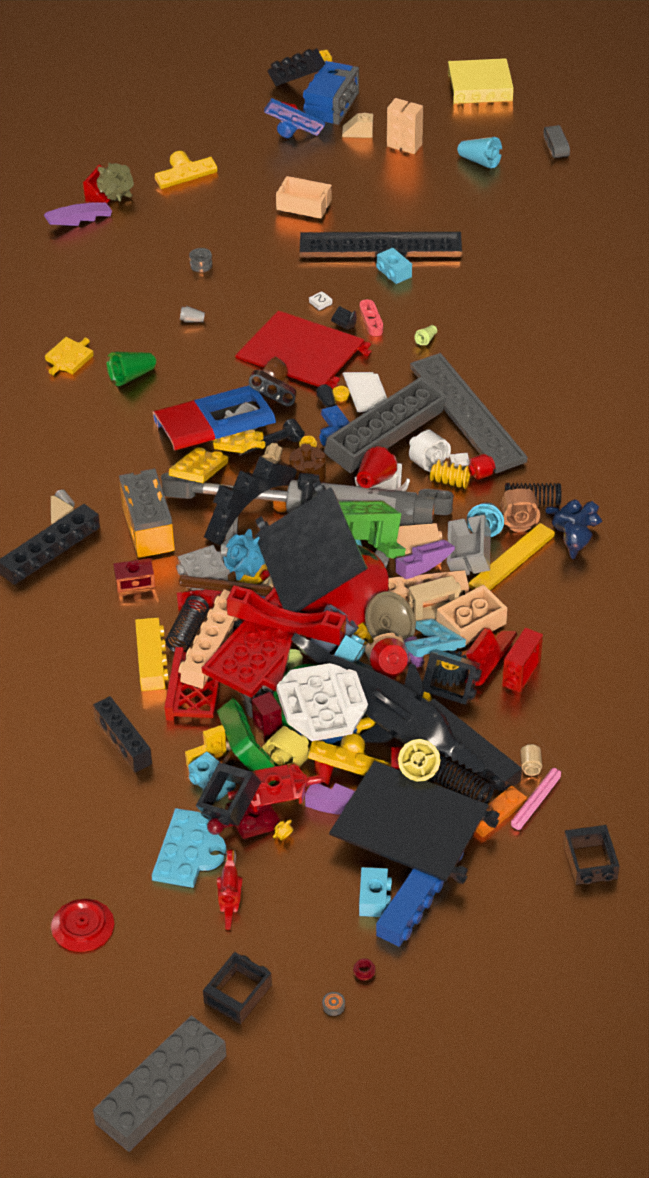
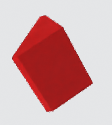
M99 164L83 181L85 201L108 203L111 199H108V196L103 191L100 192L97 186V178L100 176L98 167H102Z

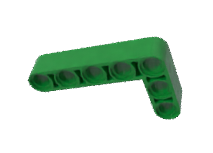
M234 698L217 710L232 751L250 771L278 766L256 742L244 710ZM271 781L269 785L272 786L277 781Z

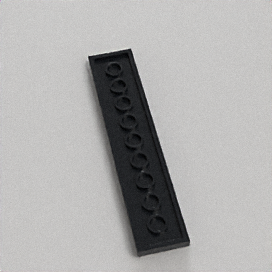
M300 232V257L374 258L377 257V254L394 248L403 257H462L461 232Z

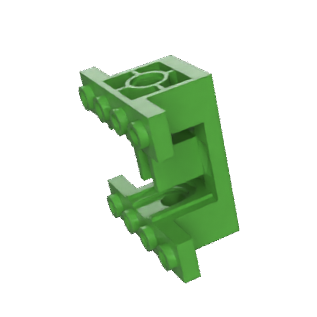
M384 501L339 502L355 540H368L369 544L374 545V548L382 551L388 558L405 556L406 548L397 543L401 519L399 511Z

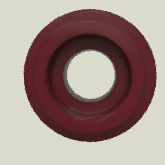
M367 958L359 959L353 967L355 977L360 980H369L376 972L374 963Z

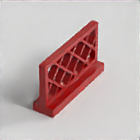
M176 647L164 706L166 720L174 721L175 716L214 718L219 681L215 679L209 682L206 681L203 689H197L192 685L180 682L181 673H179V667L182 661H186L187 652H184L183 647ZM189 687L193 692L185 696L182 691ZM209 688L213 693L205 697L202 692ZM195 696L202 699L196 704L190 701ZM184 703L190 706L187 710L179 709ZM207 704L210 707V711H201L199 708Z

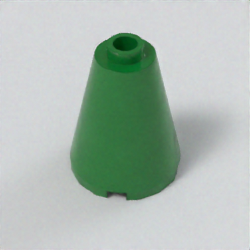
M115 351L108 354L110 360L106 364L111 381L115 380L116 386H122L153 370L156 365V358L149 352Z

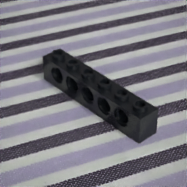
M82 504L0 558V574L13 585L25 579L28 575L99 529V514L86 504Z

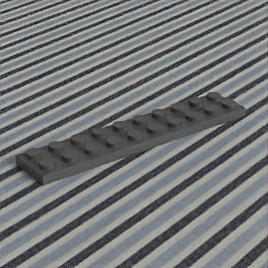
M441 353L410 363V369L418 378L422 377L447 395L444 405L445 412L480 454H486L493 458L495 463L493 471L495 473L527 462L528 457Z

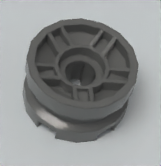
M196 248L190 252V267L193 271L206 272L212 268V253L210 250Z

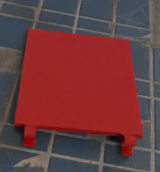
M278 310L235 355V358L265 368L268 362L276 356L287 365L288 377L317 387L327 384L333 390L335 387L340 386L337 385L340 378L334 375L353 354L359 350L364 356H369L372 351L368 350L371 343L365 342V339Z

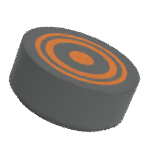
M338 992L327 993L322 1000L324 1012L331 1016L341 1014L345 1009L343 995Z

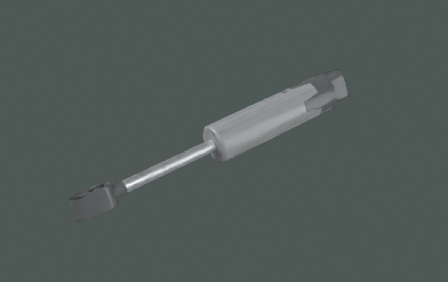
M169 472L161 475V488L164 496L189 499L193 498L196 493L216 495L221 485L169 476ZM291 480L288 491L269 489L255 499L286 502V510L289 514L300 507L302 491L298 489V480ZM321 483L325 486L326 490L330 487L333 488L338 502H386L401 513L399 526L433 524L434 514L449 515L453 511V493L450 491L422 489L417 494L415 492ZM313 492L312 498L317 496V492Z

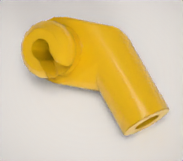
M369 717L362 718L356 727V734L359 735L362 730H369L377 724Z

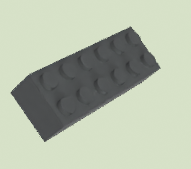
M191 1015L93 1109L95 1124L130 1152L227 1056L225 1041Z

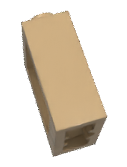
M453 576L409 587L408 604L413 611L415 624L416 621L434 619L436 621L437 609L459 598L461 586L459 582L455 581ZM449 595L448 601L423 608V602Z

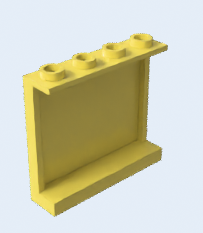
M507 58L448 61V77L451 79L454 104L513 101V84Z

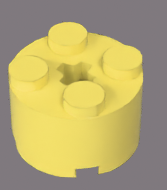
M283 726L262 746V749L278 766L295 763L300 767L308 759L309 741L305 736L299 735L288 727Z

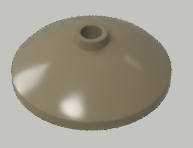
M382 592L375 595L369 601L365 620L367 629L373 639L385 633H395L398 637L400 635L403 641L414 636L416 627L415 617L410 605L403 597L393 592Z

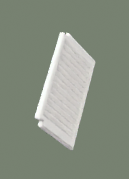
M373 372L343 373L357 412H367L387 399L378 374H373Z

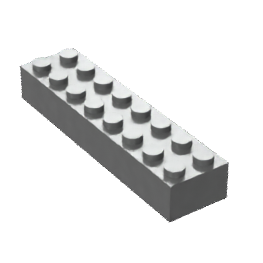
M420 377L327 437L324 453L351 473L360 467L365 452L370 448L379 446L387 449L443 412L447 395Z

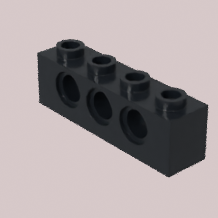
M317 48L313 50L308 49L302 54L297 53L291 58L286 57L280 62L278 60L273 62L267 72L275 86L318 72L326 63Z
M109 696L93 704L95 721L135 773L151 765V748L112 697Z

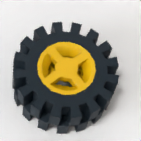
M446 650V653L467 659L465 654L462 656L461 651L456 653V650L452 652ZM440 661L436 676L437 682L440 683L442 681L444 686H446V683H449V686H453V683L458 686L459 681L461 683L465 682L469 670Z

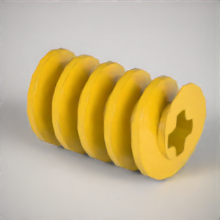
M438 459L437 463H434L432 466L430 481L435 479L436 482L440 483L442 480L443 484L449 482L451 486L456 484L459 488L463 485L464 489H466L470 479L469 466L462 470V465L459 464L456 469L455 463L452 462L451 466L448 467V461L441 465V460Z

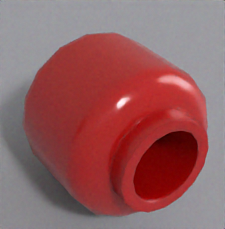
M480 454L470 458V476L480 480L493 474L495 463L491 456Z

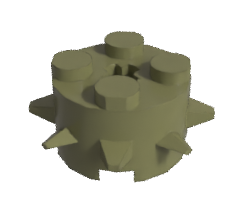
M109 163L107 168L98 167L100 176L97 178V186L100 192L103 191L108 196V199L121 201L122 196H132L130 189L133 187L134 182L128 166Z

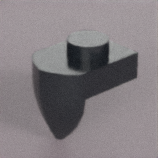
M339 306L331 321L345 329H351L355 327L357 314L356 311L352 313Z

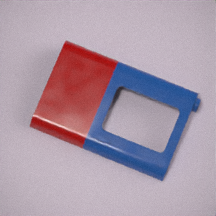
M250 385L153 411V418L157 428L163 427L173 444L174 450L276 423L271 408L260 392L251 388ZM250 401H256L260 407L258 410L221 420H215L210 413Z

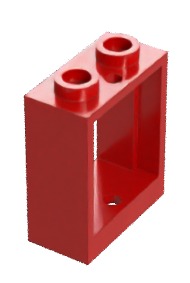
M526 627L504 658L503 686L521 692L541 661L543 634Z

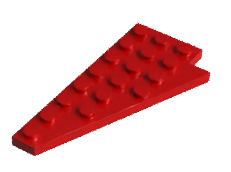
M274 587L264 599L283 609ZM244 620L202 666V673L250 698H253L263 685L277 692V684L285 676L293 642L291 639L295 633Z

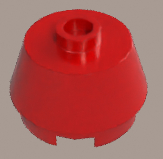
M382 639L375 644L371 651V666L378 673L390 678L397 677L408 666V649L398 639Z

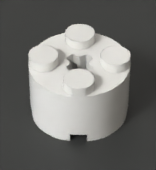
M431 430L420 433L409 442L410 460L431 472L434 463H437L438 459L441 460V465H443L444 460L449 458L451 453L450 444Z

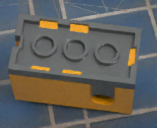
M156 469L141 471V474L134 475V473L120 475L122 508L137 557L141 558L175 551L172 518Z

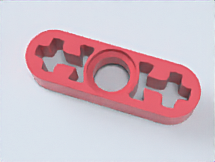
M368 299L362 300L360 302V314L367 331L372 336H380L383 333V322L375 303Z

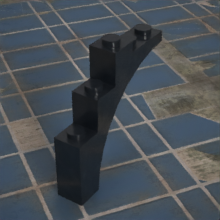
M259 457L254 472L240 471L233 488L220 485L213 501L217 505L204 538L217 545H221L230 527L243 509L263 492L278 486H289L290 481L294 480L296 476V468L284 462Z

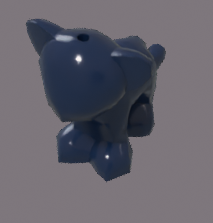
M576 499L569 501L560 510L556 507L546 508V513L555 515L552 519V525L558 531L564 532L563 540L572 559L576 557L578 551L582 550L589 543L593 535L587 526L594 527L602 522V519L597 514L599 506L593 501L587 502L583 508Z

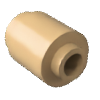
M527 744L520 750L521 768L526 775L535 776L542 769L541 749L534 744Z

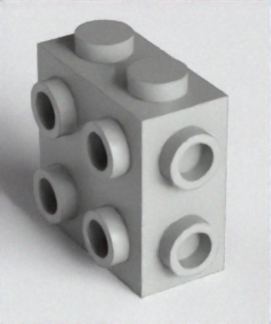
M213 545L178 556L176 568L180 576L228 581L230 570L226 568L221 553L217 552ZM186 587V588H190L191 591L205 590V589H199V588Z

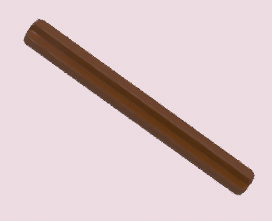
M193 576L180 577V586L216 591L227 590L231 592L235 585L253 590L259 596L264 597L272 591V587L266 585Z

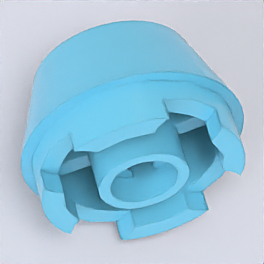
M488 502L481 503L469 511L467 525L471 531L468 518L485 515L491 529V537L496 536L502 530L504 517L494 504Z

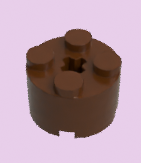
M303 444L291 453L289 457L290 466L297 470L294 480H298L299 473L301 472L319 475L320 482L324 481L326 476V454L316 447H311L310 444Z

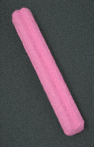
M552 768L511 820L513 828L520 830L560 779V770Z

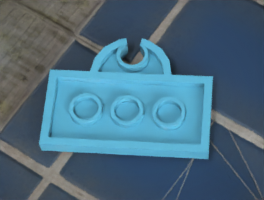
M175 808L152 873V881L194 888L199 871L215 869L224 862V855L222 854H226V844L222 837L208 832L207 823L209 820L201 816V812ZM212 851H220L222 854L211 855L210 853Z

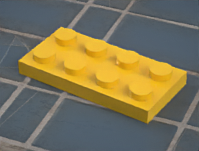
M196 448L169 469V476L204 483L228 463V456L223 455L221 452H207L203 448Z

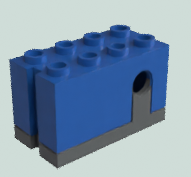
M325 61L326 64L314 75V79L309 83L308 88L304 90L303 99H305L303 111L324 122L339 125L359 94V67Z

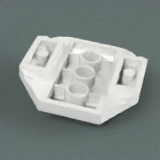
M330 663L290 670L283 680L277 684L276 688L287 723L311 741L352 734L368 706L357 672L350 669L346 670Z

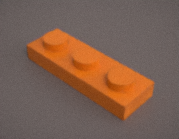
M510 786L488 804L489 808L487 811L493 810L500 813L497 819L499 820L498 826L522 807L527 801V797L515 787ZM481 821L476 832L484 837L494 828Z

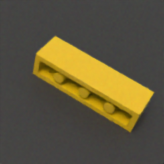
M159 617L137 619L135 622L141 691L165 689V681H168V670L163 669V666H167L166 654H162V651H166L165 639L161 640V637H165L164 626L159 625Z

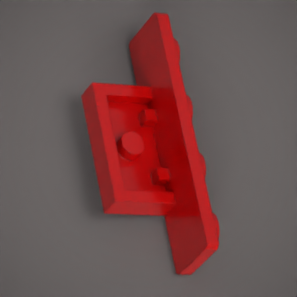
M484 628L467 651L466 656L468 660L481 663L480 670H482L480 680L476 681V686L482 685L485 682L486 678L517 637L516 631H501L495 638L491 629Z

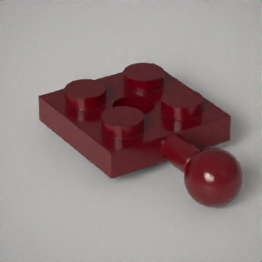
M232 802L226 803L225 810L229 809ZM271 805L257 807L258 812H254L249 806L239 826L232 824L227 826L220 823L218 818H213L208 821L207 830L212 835H218L224 828L235 826L241 837L245 839L274 831V828L281 821ZM249 814H255L258 817L254 818L253 816H249Z

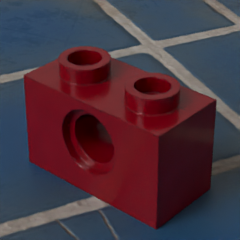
M151 558L113 563L118 593L155 587Z
M271 692L252 699L253 726L263 741L266 742L282 728V710Z

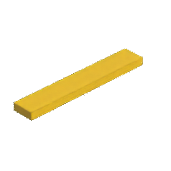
M541 523L538 524L491 563L490 571L481 572L468 583L469 588L474 590L485 585L489 590L493 589L555 536V532Z

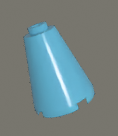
M496 137L462 141L457 148L461 157L487 168H495L501 159L499 149H502L500 139Z

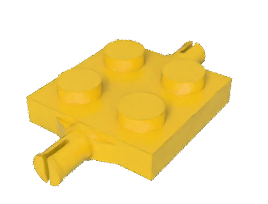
M65 337L45 355V360L54 365L49 369V373L55 375L57 371L63 370L73 375L93 357V350L85 347L90 343V340L85 337L81 342H75Z
M252 429L212 440L214 449L244 453L251 448H265V442L261 441L264 439L263 432H256Z

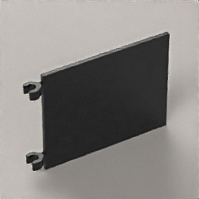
M320 480L313 483V487L317 492L316 497L270 526L267 521H264L262 516L255 520L260 529V532L255 534V538L260 537L257 543L282 607L292 612H299L368 569L333 488L330 487L326 490Z
M374 761L333 825L329 835L447 882L449 877H452L458 883L464 884L468 877L466 876L468 869L463 866L455 867L480 822L484 821L488 826L496 828L499 823L497 819L500 813L493 810L487 811L489 808L488 804L426 780H411L402 771Z

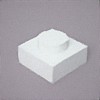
M468 453L450 454V464L452 462L455 463L456 469L459 464L462 465V470L469 466Z

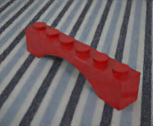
M235 585L227 597V615L297 633L339 646L346 633V615L328 610L312 614L288 611L269 603L253 590Z

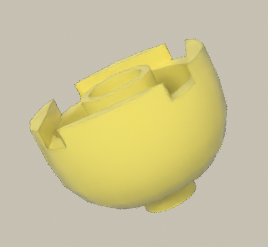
M422 739L412 740L406 743L400 750L398 757L399 768L409 779L425 781L433 777L439 768V752L429 741Z

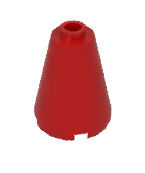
M372 447L365 452L357 474V483L361 487H373L390 480L396 473V457L393 454L391 455L385 447Z

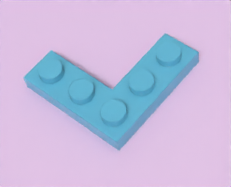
M434 619L416 621L415 629L428 636V638L405 642V646L413 656L423 657L435 649L454 651L457 648L465 647L466 639Z

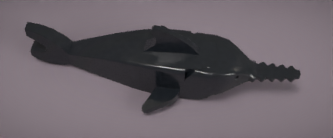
M297 633L294 634L291 640L317 665L330 663L346 670L350 669L357 672L368 703L365 714L377 724L360 735L365 743H387L396 738L405 745L412 740L422 739L433 744L439 754H445L446 758L452 757V761L458 760L459 765L465 764L466 769L472 768L473 773L485 771L483 759H477V754H471V749H465V744H460V740L455 739L446 716L436 706L423 698L424 685L414 664L409 665L405 684L403 685L386 675L331 655L317 644Z

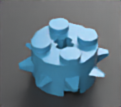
M250 529L247 530L245 535H234L226 545L229 549L227 557L224 556L223 558L224 565L230 570V573L232 571L235 572L236 580L240 581L243 575L254 577L261 566L266 564L257 543L260 537L258 536L254 539Z

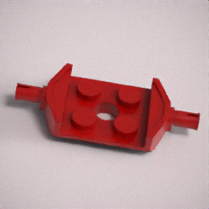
M295 763L250 771L255 774L261 784L249 806L254 812H258L257 807L296 799L301 804L303 803L308 785L321 784L320 774L307 777ZM278 781L279 784L276 786H270L269 782ZM238 790L227 792L229 801L234 800Z

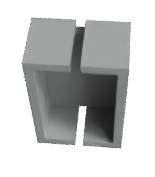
M485 515L468 518L473 531L472 534L465 518L449 521L448 542L455 546V550L447 557L450 571L465 570L466 575H469L470 571H473V574L490 571L491 529Z

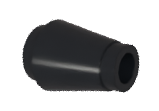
M324 384L317 388L316 396L326 408L337 405L331 387Z

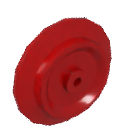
M87 898L72 900L61 906L54 914L51 923L52 936L58 945L68 951L80 953L93 951L104 945L112 936L115 926L113 913L107 905L98 900Z

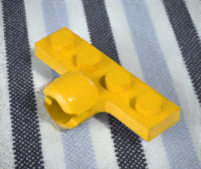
M180 150L170 156L169 162L173 168L156 173L155 179L160 189H164L216 173L218 168L212 157L192 162L187 154Z
M355 733L343 736L340 746H334L319 740L312 741L308 754L309 759L363 776L366 775L374 761L391 767V763L365 755V741L360 735Z

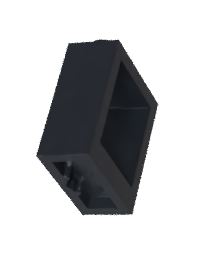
M435 649L430 653L424 675V692L465 705L468 704L476 696L477 689L474 687L482 674V670H480L481 663ZM440 661L470 670L464 695L434 686Z
M219 762L196 807L202 812L201 816L208 820L218 818V821L224 825L229 826V824L239 826L261 782L253 772ZM226 780L241 785L228 810L213 806Z
M607 825L565 830L563 845L575 885L618 879L620 866ZM602 845L608 865L580 869L574 849Z
M234 952L203 989L204 1003L241 1024L272 986L271 972L265 966L255 964L247 956H241ZM236 971L259 983L243 1004L221 992V989Z

